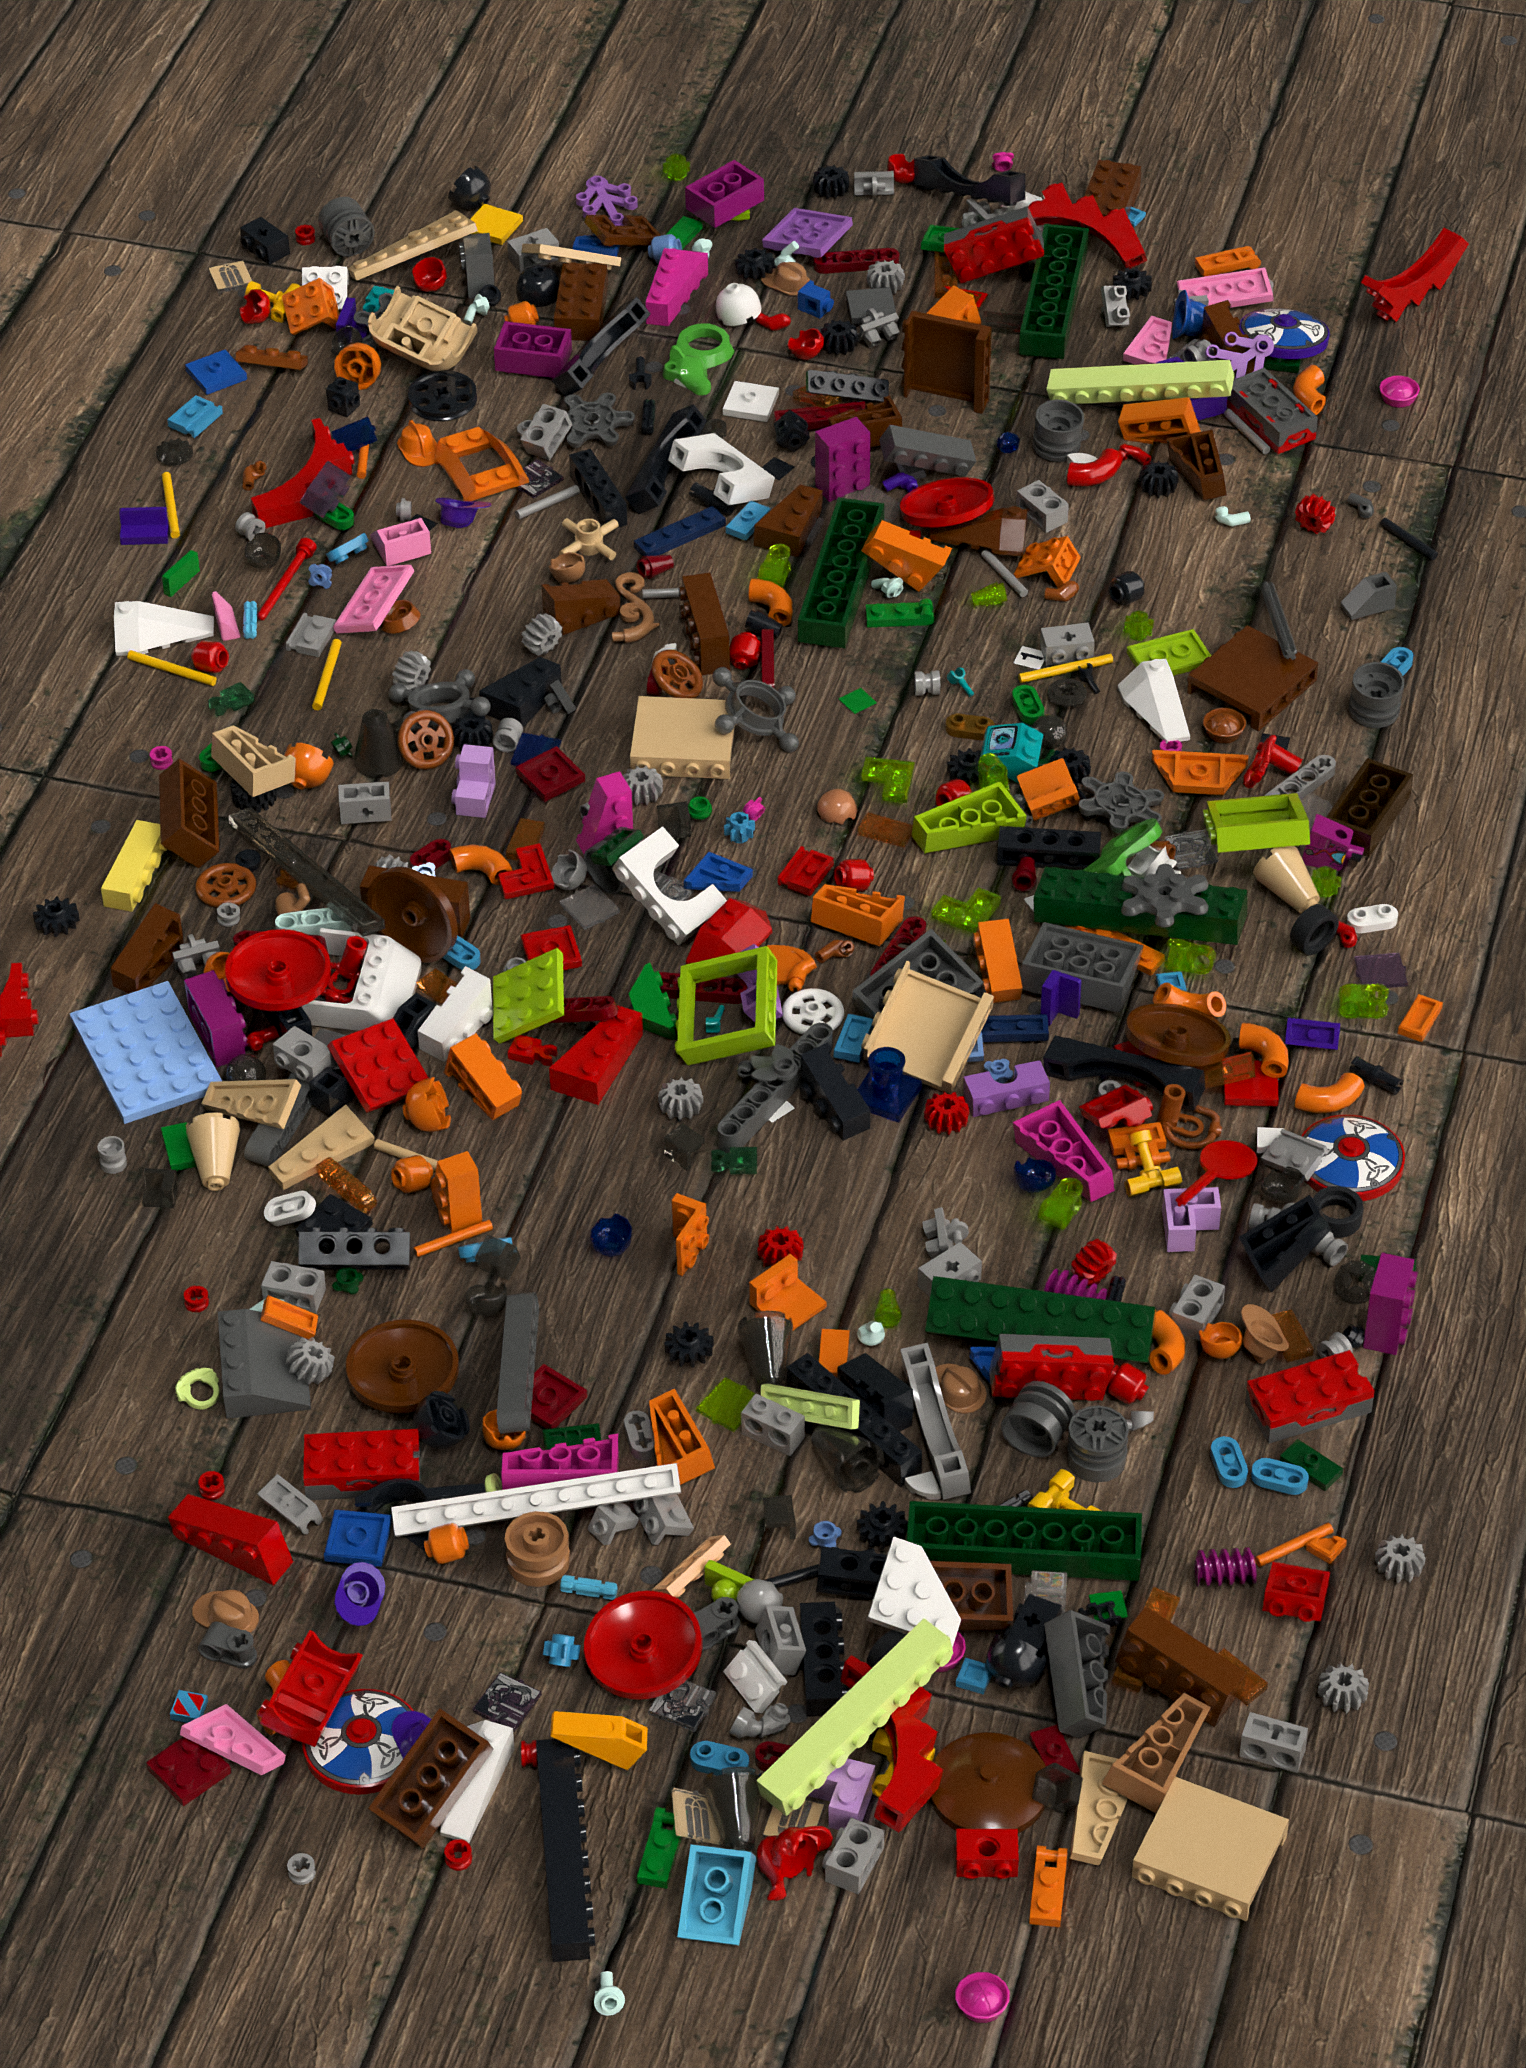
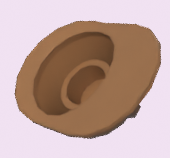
M782 262L778 264L777 268L772 269V274L765 273V278H762L761 281L769 288L790 296H798V291L810 279L807 277L806 271L801 264Z
M1247 1304L1242 1307L1241 1316L1246 1326L1243 1345L1259 1364H1264L1268 1359L1275 1357L1279 1351H1285L1289 1348V1343L1284 1337L1279 1324L1268 1311L1254 1304Z
M943 1364L935 1367L943 1400L948 1408L954 1412L966 1414L973 1413L982 1407L987 1393L985 1386L973 1370L956 1364Z
M237 1590L209 1592L202 1595L192 1608V1615L195 1621L206 1628H209L212 1622H221L227 1626L251 1633L259 1623V1613L256 1607L249 1602L247 1596Z

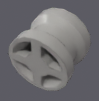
M246 512L238 518L235 529L239 534L245 535L248 540L255 542L262 537L266 526L261 519H257L253 514Z
M1339 1332L1332 1334L1329 1337V1341H1322L1317 1345L1320 1358L1351 1350L1353 1353L1349 1340Z

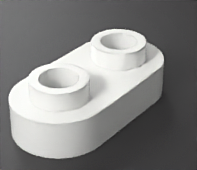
M1388 904L1355 908L1347 915V925L1354 927L1356 933L1391 929L1397 924L1398 911L1395 907Z
M297 1191L275 1197L267 1203L264 1209V1216L275 1226L304 1220L314 1212L316 1201L306 1191Z

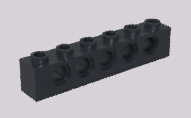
M806 1353L786 1367L787 1387L860 1400L858 1428L830 1427L899 1487L905 1485V1478L922 1473V1450L809 1353Z

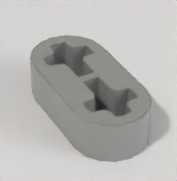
M642 1411L629 1412L624 1418V1429L631 1454L638 1460H649L656 1454L654 1433L650 1419ZM634 1423H638L641 1426V1430H637ZM639 1441H644L647 1448H642L639 1445Z

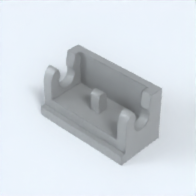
M278 1474L257 1493L267 1505L271 1506L295 1525L303 1534L309 1533L307 1525L311 1520L318 1526L324 1521L317 1505Z

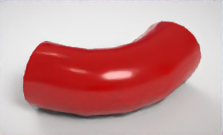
M1109 448L1103 450L1100 457L1093 462H1070L1067 473V485L1092 486L1109 480L1121 467L1123 461L1121 453Z

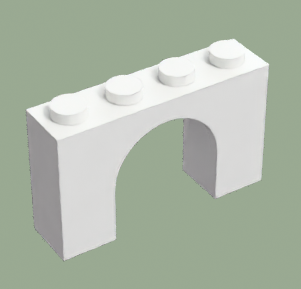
M715 433L675 439L668 461L682 471L709 468L724 472L719 473L714 495L728 505L769 498L775 479L774 476Z
M661 827L619 857L612 870L615 872L616 877L631 890L633 897L644 905L651 918L656 920L664 928L666 935L679 946L697 933L700 927L727 900L713 884L693 899L687 901L672 900L659 891L653 877L654 869L671 858L679 847L678 843L665 828Z

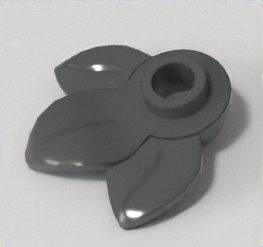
M777 1044L772 1051V1056H751V1063L755 1069L751 1077L764 1082L775 1079L782 1081L793 1079L798 1074V1065L793 1060V1052L787 1047Z

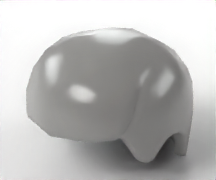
M571 849L568 850L569 854L558 855L557 863H555L551 871L554 885L563 890H572L585 881L588 870L585 860Z
M761 1579L746 1582L738 1591L736 1598L741 1615L746 1620L758 1624L766 1605H783L782 1593L778 1592L772 1582Z

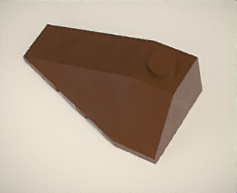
M1017 506L985 512L972 520L960 524L931 527L930 539L953 545H959L964 542L976 550H979L980 546L992 549V553L999 555L1023 556L1026 539L1027 509H1021Z

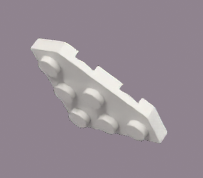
M893 1537L866 1621L907 1635L925 1618L950 1637L953 1647L961 1618L922 1546Z

